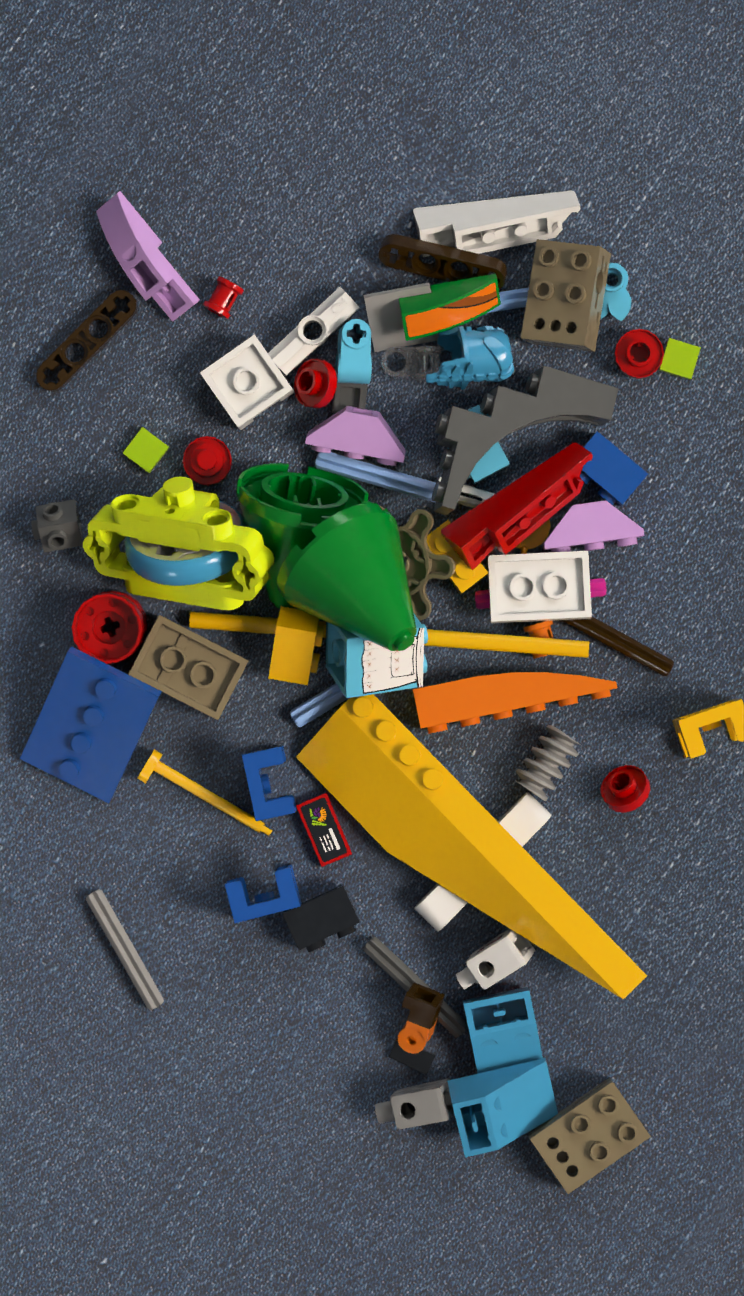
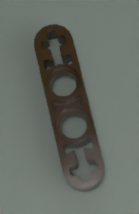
M398 234L387 235L383 238L379 249V259L385 266L451 282L474 278L494 272L497 275L498 288L501 289L505 284L507 267L500 259ZM391 248L397 249L398 254L391 253ZM409 252H413L412 258H408ZM422 254L431 255L435 262L431 264L424 263L418 256ZM461 262L468 269L466 271H457L450 264ZM474 267L478 268L477 274L473 273Z
M125 290L113 292L40 365L36 374L39 385L49 392H56L64 388L134 317L138 308L134 296ZM119 298L124 301L128 298L130 301L127 305L130 310L128 313L120 311L114 317L119 323L114 326L110 319L102 314V312L107 309L111 314L117 308L114 303L116 299ZM102 320L108 325V333L103 338L97 339L92 337L89 331L90 325L94 321ZM72 344H80L85 350L84 357L79 362H71L66 357V350ZM59 356L67 366L73 368L68 374L63 368L57 375L60 379L57 384L53 382L45 384L44 381L47 376L44 372L48 368L51 371H55L60 366L55 361Z

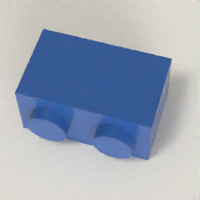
M598 431L584 446L585 449L592 453L593 458L592 461H588L583 466L580 478L584 481L585 485L590 481L600 490L597 495L602 500H606L611 505H614V503H617L619 506L623 505L648 473Z

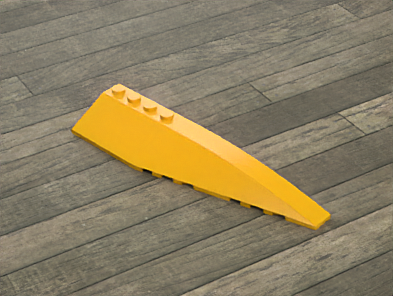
M374 694L349 698L296 756L310 773L392 856L622 999L647 977L632 959Z

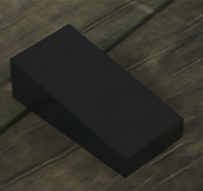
M397 1038L389 1058L427 1075L435 1054L424 1049L416 1054L407 1053L399 1046Z

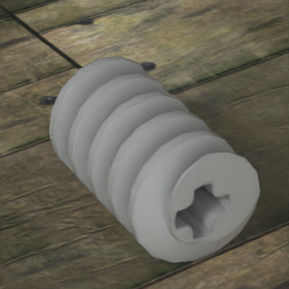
M547 725L546 727L551 738L545 736L538 738L544 748L532 747L531 749L536 759L525 758L523 760L528 771L516 770V774L521 779L518 783L544 801H547L548 797L543 789L554 790L556 788L550 778H563V774L558 767L569 768L571 764L567 760L566 755L577 757L578 752L573 745H581L552 725Z

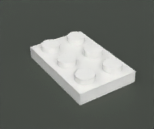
M588 551L488 555L491 623L592 618Z

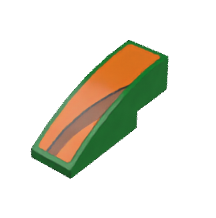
M496 274L430 285L431 293L399 298L406 341L427 337L458 327L501 305Z

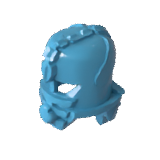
M458 326L440 332L437 337V344L451 352V360L442 362L438 372L427 374L425 377L427 383L436 382L439 386H449V388L461 387V390H464L470 381H503L514 372L509 337L502 328H493V326L478 327L477 331L472 330L470 326Z

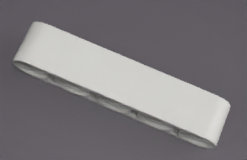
M526 792L497 822L523 847L549 820L552 814L529 792ZM436 884L414 909L439 932L468 902Z

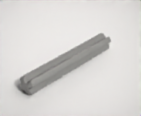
M98 889L87 895L86 901L146 1007L149 1010L159 1007L163 1004L164 999L103 891Z

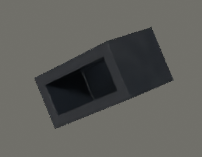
M344 884L301 903L300 907L285 910L282 913L298 950L306 947L308 952L326 945L324 939L331 935L337 934L339 939L355 932V925L360 923V919Z

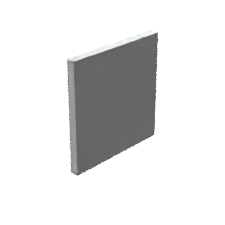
M429 282L363 295L374 352L437 341L438 333L406 341L399 298L431 293Z

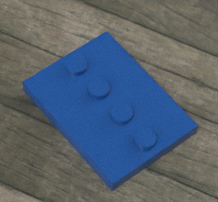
M71 646L20 759L109 804L162 691Z

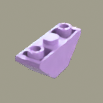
M346 406L308 431L305 444L312 445L311 449L317 452L331 453L332 449L345 451L344 456L349 458L364 459V455L376 457L378 463L396 466L397 462L404 463L406 453L405 448L380 412Z
M605 500L572 505L542 545L543 551L551 550V552H570L571 547L584 545L585 551L604 549V542L617 541L618 547L636 545L637 538L645 535L642 527Z

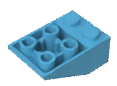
M528 987L462 1000L477 1073L543 1058Z
M546 1058L447 1081L465 1157L499 1150L558 1114Z

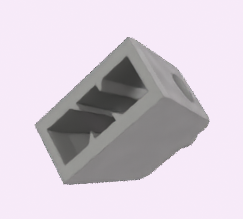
M450 1078L396 1090L390 1096V1101L375 1104L378 1122L395 1121L397 1129H405L448 1121L454 1114L447 1082ZM407 1103H411L415 1107V1111L411 1110Z

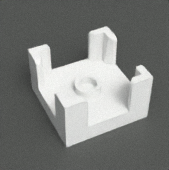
M255 334L200 372L240 430L254 421L253 418L279 400H285L295 393Z

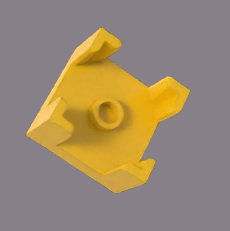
M733 699L673 719L672 722L684 758L689 757V759L704 755L706 749L699 727H702L703 732L723 726L721 722L723 719L731 740L743 742V700Z

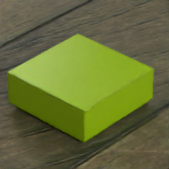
M669 338L659 371L691 380L701 347Z
M142 427L123 454L150 474L170 447Z

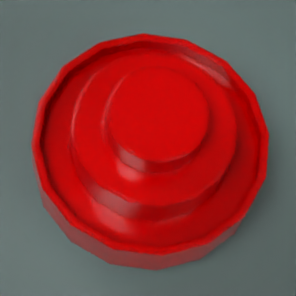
M643 329L631 330L624 334L616 344L614 352L615 362L620 371L628 377L636 379L646 378L655 373L662 364L664 356L663 346L658 337L652 332Z
M309 359L304 362L298 369L294 382L295 396L299 403L310 408H322L332 400L337 388V375L332 364L321 359Z
M204 436L195 439L188 445L184 452L183 465L185 472L191 480L200 485L210 486L220 483L227 477L231 470L232 457L230 450L224 442L216 437Z
M632 765L617 767L609 772L600 788L601 796L607 806L613 811L621 813L630 812L640 807L648 798L651 790L650 781L642 769Z

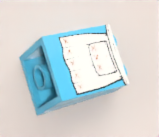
M415 614L414 618L417 629L414 636L415 640L409 648L403 651H390L326 622V668L346 698L423 687V673L427 672L424 644L428 642V632L425 624H421Z

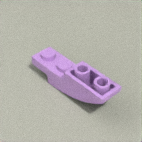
M121 191L96 211L102 230L116 259L145 301L152 296L173 322L200 300L159 251L158 247L162 244V241Z

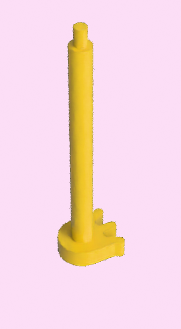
M155 749L137 779L146 784L152 772L155 771L256 832L260 833L261 831L268 836L272 832L271 829L264 826L265 823L261 820L256 821L254 816L159 761L163 754Z

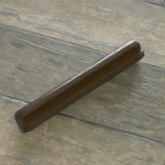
M594 617L591 619L562 620L662 676L669 675L674 666L673 660Z

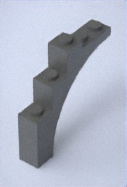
M542 366L534 373H531L527 380L525 391L529 395L497 386L483 397L480 412L484 413V415L452 406L444 414L439 415L435 425V433L439 434L436 444L448 447L449 449L444 450L440 460V469H443L441 482L437 481L433 489L432 501L436 502L433 512L447 515L455 510L463 485L476 463L499 440L527 426L551 421H577L602 426L612 419L619 388L551 367Z

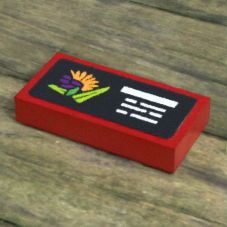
M327 792L296 805L321 867L352 855Z

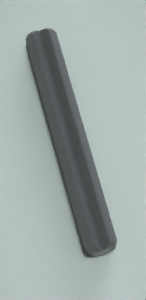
M372 937L364 945V952L407 992L414 982L430 988L377 937ZM443 1000L437 1021L454 1037L458 1038L467 1030V1022Z

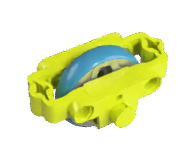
M181 476L165 481L163 487L152 497L134 494L116 497L112 500L111 504L104 505L88 523V535L83 541L84 551L93 559L96 570L104 576L124 579L126 591L129 593L219 610H234L243 605L244 601L253 600L269 579L268 571L274 564L273 553L264 545L262 535L256 529L246 527L240 512L229 504L219 501L216 493L194 490L192 480ZM124 538L125 553L120 552L119 544L123 541Z

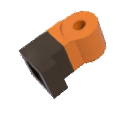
M415 982L410 987L402 1004V1007L410 1010L406 1024L398 1034L399 1046L404 1051L416 1054L424 1049L427 1041L430 1040L434 1033L445 994Z

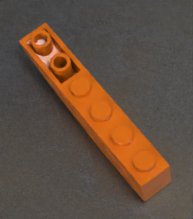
M511 672L475 676L412 689L420 729L427 728L428 734L448 730L447 723L460 721L461 727L481 723L480 717L493 714V719L499 720L513 717L512 710L525 707L526 714L546 710L545 703L558 701L559 707L579 703L578 696L587 694L591 695L592 700L610 697V690L618 687L615 681L582 675L549 672Z

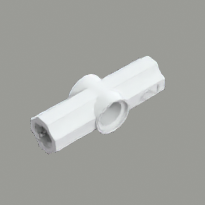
M339 287L310 315L304 317L298 326L268 353L269 356L287 376L317 347L323 345L328 337L360 307ZM314 322L320 324L323 330L321 336L316 340L307 339L304 335L305 327Z

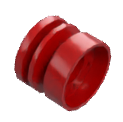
M116 590L101 592L83 602L76 611L72 623L73 640L78 649L106 664L120 662L135 653L145 641L148 630L147 616L140 602L131 595ZM108 617L113 622L118 621L120 627L116 629L115 635L112 630L106 631L104 625L109 622Z

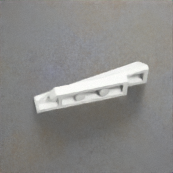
M571 190L415 208L413 213L419 240L480 254L533 243L537 239L548 240L556 238L563 230L562 223L572 212L578 213L580 211V204L576 193Z

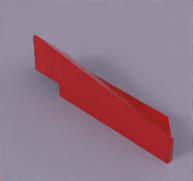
M572 443L441 529L442 536L471 570L476 568L495 547L506 555L580 494L584 484L580 474L583 466L588 461H592V453L578 443Z

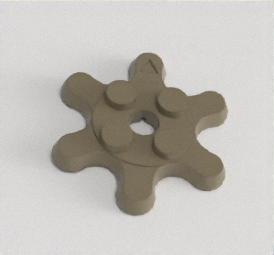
M424 509L414 511L406 525L398 526L403 557L407 558L405 560V569L413 613L419 621L429 617L432 611V603L426 593L427 582L432 578L448 579L452 577L456 569L455 561L451 557L444 554L436 555L429 549L427 535L433 527L434 518L430 512Z

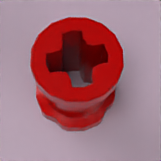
M219 276L216 280L218 284L209 301H204L202 306L228 320L231 316L229 311L237 296L242 295L244 290L235 283Z

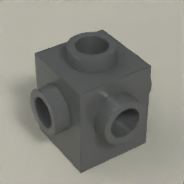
M75 499L36 506L37 520L31 521L34 539L41 540L44 553L83 546L82 524Z

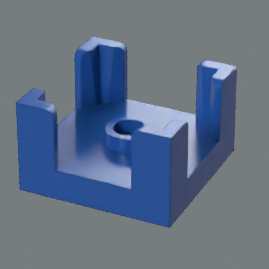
M284 746L243 754L242 759L255 820L260 821L296 813L297 808L293 795L267 799V794L272 793L268 773L262 774L261 768L283 764L286 761Z
M292 864L278 867L275 871L279 895L274 896L273 891L255 895V901L250 902L243 877L227 880L225 888L234 923L301 906L302 902Z

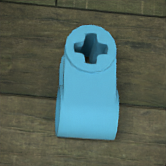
M351 319L339 329L335 361L337 383L370 384L372 373L371 329L363 320ZM353 327L356 328V333L362 334V338L358 339L356 343H353L352 337H347V333Z

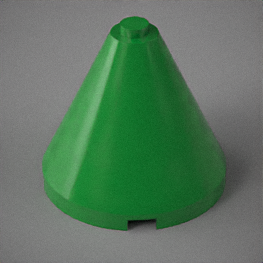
M288 463L257 465L244 470L239 475L236 496L246 527L254 528L260 532L264 545L271 550L274 556V564L268 571L269 579L265 584L269 600L274 603L275 607L279 609L281 606L294 608L285 600L277 587L279 570L294 546L297 544L303 550L316 537L311 530L337 512L354 505L371 503L368 501L369 493L355 481L312 466H308L307 474L288 472Z
M363 503L339 511L322 521L311 530L316 537L303 550L296 544L287 555L277 577L279 592L291 606L385 649L403 651L409 648L415 640L414 636L417 629L398 524L387 508L382 510L377 503Z

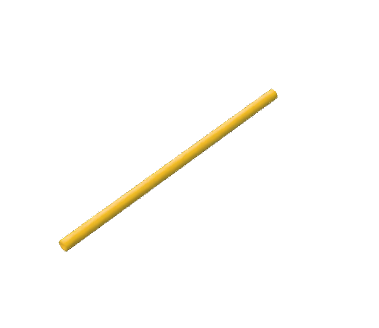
M191 611L189 627L275 634L278 618ZM319 621L318 626L324 627L323 638H326V621ZM427 629L428 642L424 644V646L589 658L590 641Z

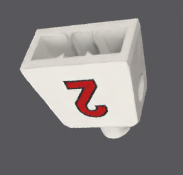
M507 929L470 955L466 961L467 967L456 974L457 980L466 991L478 983L485 990L526 965L536 950L529 940L513 930Z

